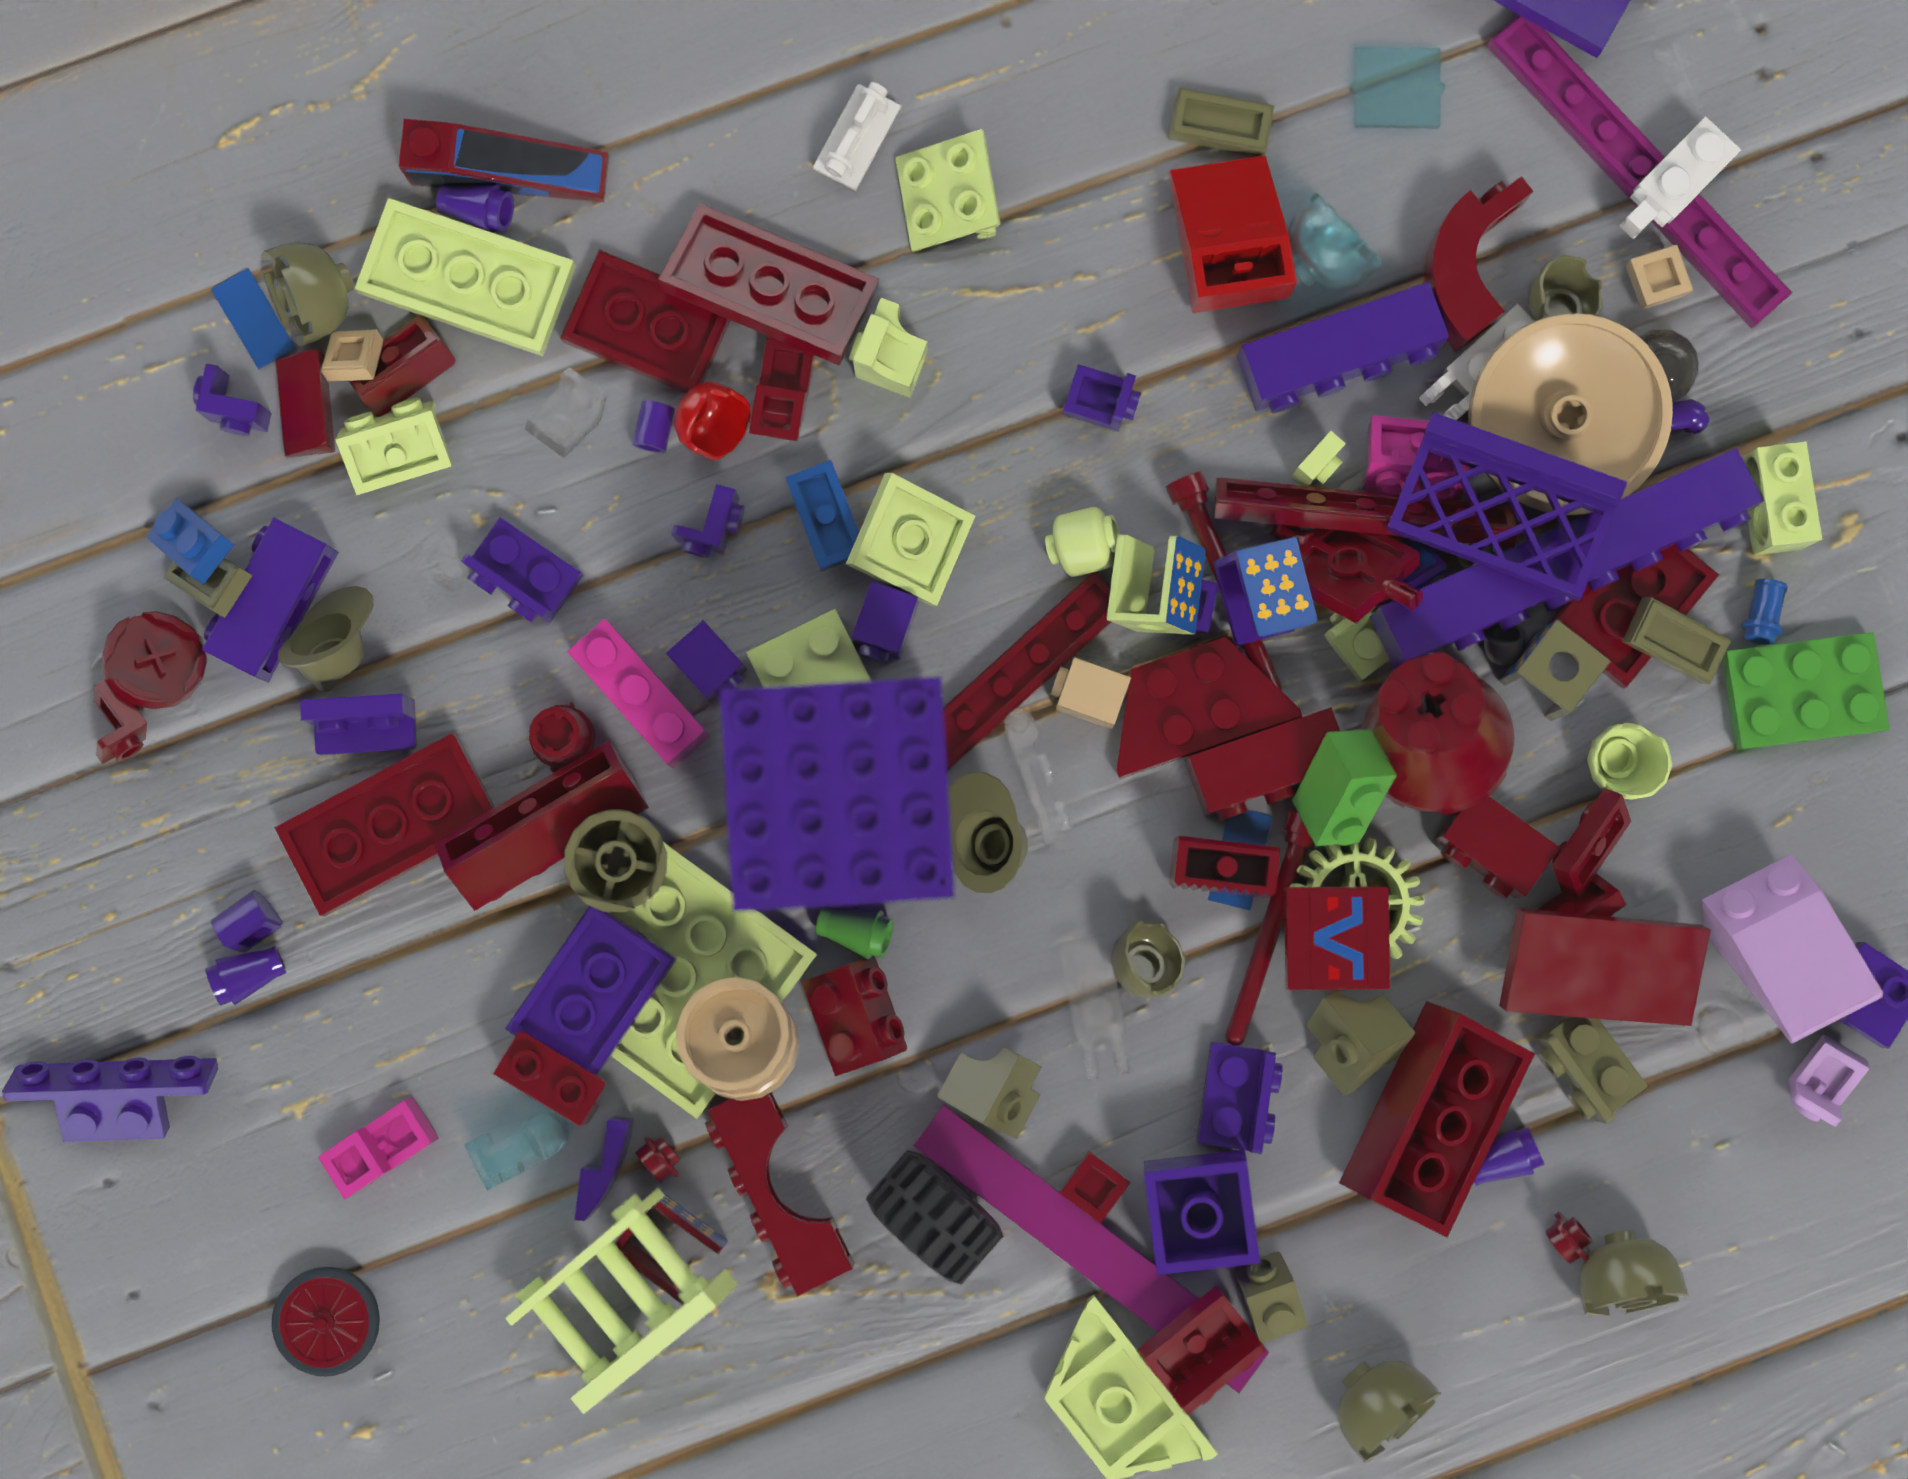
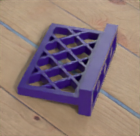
M1433 412L1388 524L1387 531L1580 601L1616 508L1624 493L1627 481ZM1429 452L1449 459L1456 476L1431 486L1423 469ZM1461 464L1471 467L1472 469L1464 472ZM1483 473L1496 476L1504 493L1479 503L1468 480ZM1419 478L1423 490L1412 494ZM1509 481L1521 486L1512 489ZM1461 483L1471 507L1446 517L1435 494ZM1532 490L1545 494L1553 511L1528 521L1517 497ZM1428 497L1437 516V522L1419 528L1402 521L1408 505ZM1558 499L1568 502L1569 504L1561 507ZM1509 501L1520 525L1494 535L1483 511ZM1581 507L1602 515L1596 531L1577 539L1565 514ZM1476 515L1487 539L1470 546L1458 542L1450 525ZM1557 518L1568 543L1543 553L1532 528ZM1443 529L1446 537L1433 532ZM1524 532L1535 557L1518 564L1505 559L1498 543ZM1591 542L1585 557L1580 546ZM1490 546L1494 555L1482 551V549ZM1572 550L1581 568L1576 583L1572 584L1554 577L1547 560ZM1539 564L1542 572L1531 569L1530 567Z

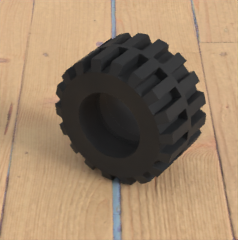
M907 1150L866 1196L872 1213L906 1248L937 1274L954 1283L963 1284L1004 1237L999 1224L973 1197L939 1167L917 1152Z

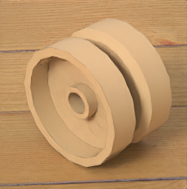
M739 977L714 980L696 991L682 1009L676 1028L678 1054L688 1072L719 1096L739 1101L762 1098L780 1087L794 1069L800 1048L797 1025L787 1007L775 994L759 982ZM741 1031H744L743 1041L736 1046L730 1045L731 1040L740 1039Z

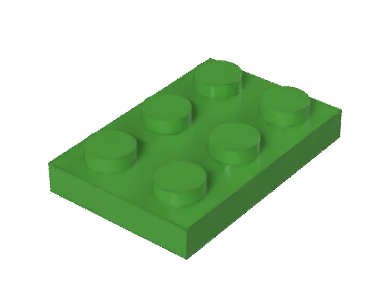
M1874 632L1730 650L1724 654L1722 665L1736 751L1890 730Z

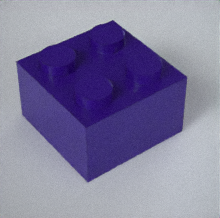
M1245 1149L1144 1161V1179L1157 1275L1260 1263Z

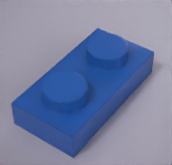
M832 460L786 476V482L820 572L846 563L859 531Z
M177 498L167 510L157 517L152 530L146 536L148 540L179 567L202 584L207 581L235 545Z

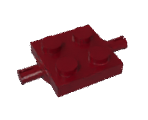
M1278 525L1275 531L1276 539L1297 538L1312 599L1322 606L1357 624L1377 604L1385 599H1392L1411 611L1416 610V607H1419L1421 604L1423 592L1403 582L1420 566L1419 551L1388 535L1320 528L1305 531L1297 526Z

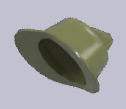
M351 586L341 588L322 598L309 610L292 636L279 649L278 660L280 663L287 667H297L303 676L313 682L321 692L330 691L344 676L355 670L363 661L364 648L360 630L373 609V595L366 588Z
M970 772L959 777L948 789L953 868L955 875L965 887L976 893H993L1005 888L1015 878L1019 867L1026 858L1028 839L1024 827L1018 821L1016 807L1007 787L1000 779L986 772Z

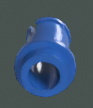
M1768 578L1755 580V590L1749 618L1744 620L1741 626L1745 631L1744 638L1757 644L1772 645L1775 643L1776 637L1782 635L1783 628L1779 625L1785 593L1788 590L1786 583Z

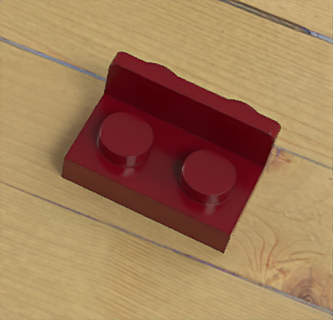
M525 1031L517 1033L493 1072L498 1078L579 1127L591 1121L600 1106L596 1102L606 1087V1081Z

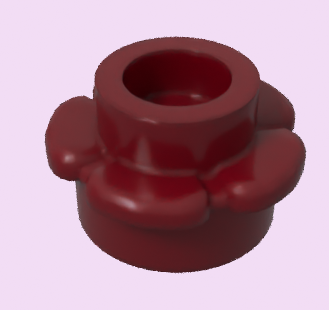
M662 1136L655 1142L646 1137L644 1139L646 1143L635 1152L638 1158L660 1183L671 1174L677 1177L679 1173L674 1168V1165L681 1160L680 1157Z

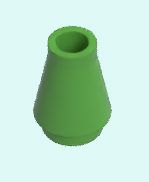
M823 906L816 924V935L826 937L867 959H870L872 956L883 958L891 941L894 921L891 918L884 917L883 911L838 909Z

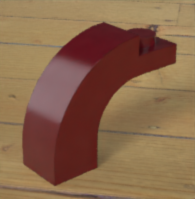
M1522 176L1509 186L1500 181L1484 193L1479 200L1469 190L1452 207L1429 245L1424 264L1423 284L1430 283L1449 335L1447 343L1455 353L1493 326L1505 312L1479 276L1476 252L1480 238L1521 208L1534 192Z

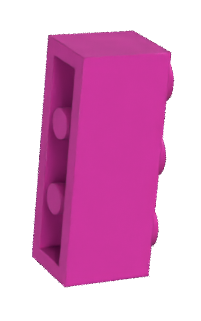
M605 618L567 651L671 768L674 769L710 737L708 732Z

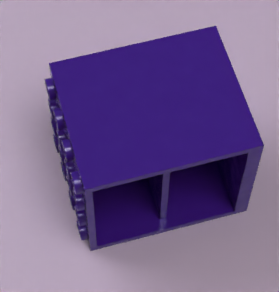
M941 677L720 690L733 912L955 898Z

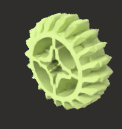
M1372 838L1366 839L1361 852H1359L1358 843L1344 845V853H1342L1338 844L1326 845L1329 859H1326L1317 850L1310 852L1308 856L1316 869L1313 871L1307 866L1300 865L1297 868V873L1300 877L1307 880L1306 885L1293 883L1290 887H1320L1324 878L1333 869L1342 864H1345V876H1342V887H1368L1365 874H1361L1360 864L1372 868L1384 878L1392 895H1389V910H1393L1389 924L1390 957L1399 959L1403 953L1395 940L1398 939L1403 943L1413 944L1416 938L1411 932L1404 929L1405 925L1419 926L1423 922V918L1419 915L1409 914L1410 906L1424 904V897H1409L1408 889L1418 886L1420 880L1418 877L1403 880L1400 875L1409 868V861L1403 859L1391 866L1389 862L1394 856L1395 849L1387 846L1378 856H1375L1377 843Z

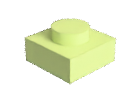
M1330 431L1298 466L1291 477L1302 486H1310L1315 479L1324 484L1343 463L1337 457V454L1346 443Z

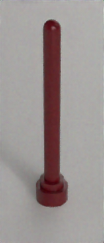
M1198 471L1168 484L1165 488L1172 504H1178L1181 512H1187L1201 547L1205 548V557L1216 583H1219L1214 561L1226 556V553L1205 506V503L1209 501L1205 493L1209 490L1202 471ZM1263 640L1243 644L1249 660L1282 691V685Z
M1288 811L1282 829L1287 831L1284 841L1289 843L1278 873L1276 893L1270 897L1226 1031L1227 1042L1234 1046L1241 1045L1246 1038L1284 923V887H1290L1291 884L1297 883L1299 877L1297 868L1303 865L1307 850H1313L1315 845L1299 813L1295 811Z

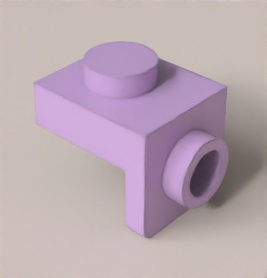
M1823 1034L1788 1079L1794 1107L1810 1120L1818 1122L1822 1119L1836 1127L1842 1120L1840 1106L1870 1069L1868 1060Z

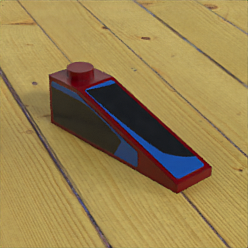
M404 119L398 167L413 186L440 188L443 184L452 186L498 184L503 188V191L516 195L604 202L609 153L457 123Z

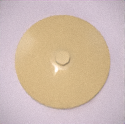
M1563 314L1546 317L1525 325L1509 335L1493 350L1479 371L1472 389L1468 411V423L1471 426L1627 481L1621 499L1629 496L1639 488L1656 468L1667 446L1673 417L1671 390L1667 376L1661 363L1649 346L1628 328L1609 319L1588 314ZM1486 473L1491 481L1504 493L1498 478ZM1509 481L1512 489L1521 486ZM1532 490L1517 497L1518 502L1527 507L1543 512L1553 511L1546 495L1538 491ZM1558 499L1561 507L1569 504L1568 502ZM1581 507L1565 515L1585 514L1593 511Z

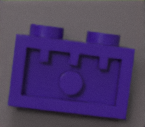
M501 517L472 556L466 553L461 560L463 564L472 570L467 579L490 595L498 588L512 597L507 606L531 623L538 615L550 624L584 576L580 571Z
M402 693L300 700L301 721L314 725L315 752L319 755L409 750L417 747L415 699Z
M1210 1042L1196 1139L1197 1143L1239 1150L1245 1149L1256 1154H1262L1264 1143H1272L1275 1130V1114L1268 1113L1271 1093H1279L1283 1071L1282 1063H1275V1052Z

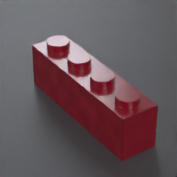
M608 740L437 841L434 845L444 873L472 909L476 911L489 902L498 900L506 892L531 877L545 872L550 866L564 859L565 848L574 829L588 816L607 809L629 810L640 814L648 809L649 806L636 779Z

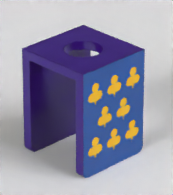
M1296 537L1237 550L1214 561L1233 640L1236 645L1291 633L1296 628L1309 626L1317 622V615Z

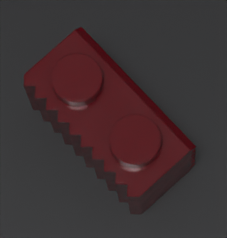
M1178 836L1174 838L1169 884L1172 888L1181 886L1183 890L1191 887L1193 891L1201 889L1203 892L1211 890L1212 893L1221 891L1222 894L1231 892L1232 895L1241 894L1242 896L1251 895L1253 898L1259 896L1262 899L1270 898L1276 893L1280 847Z

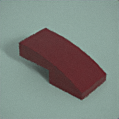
M767 337L760 381L756 386L749 434L795 442L799 441L814 367V355L774 338Z

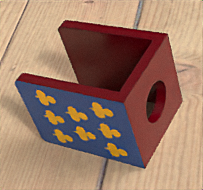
M663 1193L665 1196L645 1212L648 1216L651 1210L655 1208L716 1254H719L728 1242L725 1237L665 1193ZM629 1227L625 1229L615 1242L618 1249L637 1272L683 1304L684 1302L678 1296L682 1291L656 1260L630 1242L634 1233Z

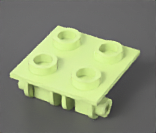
M983 129L895 157L911 251L915 252L976 233L979 239H986L996 235L995 227L1000 225Z

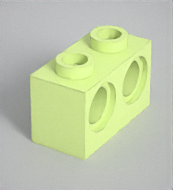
M1807 441L1758 447L1743 456L1742 459L1764 500L1748 511L1751 520L1748 521L1753 556L1802 550L1821 541L1822 533Z

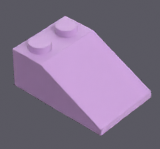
M1792 854L1702 899L1704 926L1711 929L1709 939L1791 1044L1882 998L1883 991L1824 893Z

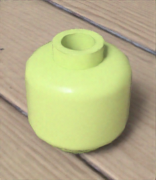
M1089 507L1057 516L1053 523V534L1045 537L1046 549L1053 565L1060 563L1062 569L1069 576L1076 577L1111 567L1114 564L1116 542L1120 533L1113 515L1106 516L1101 508Z

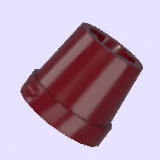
M568 702L566 705H555L546 708L533 718L529 729V742L534 755L542 763L550 766V771L554 773L593 750L595 746V730L591 720L581 710L576 709L573 702Z

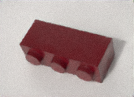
M1332 707L1194 754L1185 759L1184 761L1204 816L1217 812L1219 821L1248 812L1245 804L1247 801L1264 796L1268 805L1294 796L1295 792L1292 786L1302 782L1327 732L1340 731Z

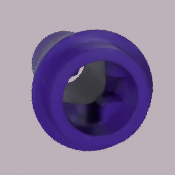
M443 184L437 194L436 207L441 214L450 215L476 228L495 233L497 230L505 231L510 226L514 213V199L510 192L503 191V188L498 184L463 186Z
M276 946L265 950L215 959V965L205 968L209 984L220 1006L231 1001L236 1005L275 978L287 973Z
M1513 1127L1493 1141L1474 1181L1475 1186L1486 1182L1534 1175L1533 1169L1545 1165L1528 1127L1518 1131Z

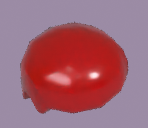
M711 381L696 385L686 393L677 405L673 425L679 442L690 451L703 455L710 460L723 458L734 451L746 435L751 421L750 403L744 396L727 385Z

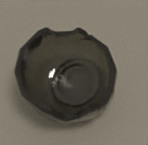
M1651 329L1639 335L1638 337L1649 346L1663 367L1670 386L1672 402L1686 396L1693 387L1699 371L1697 351L1689 339L1672 329Z

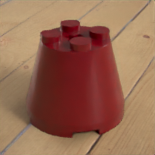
M1442 652L1417 657L1397 667L1388 676L1371 702L1361 729H1372L1375 738L1396 773V777L1385 796L1401 807L1407 806L1425 812H1442V815L1461 812L1488 798L1506 777L1514 750L1513 722L1502 697L1485 680L1462 663Z

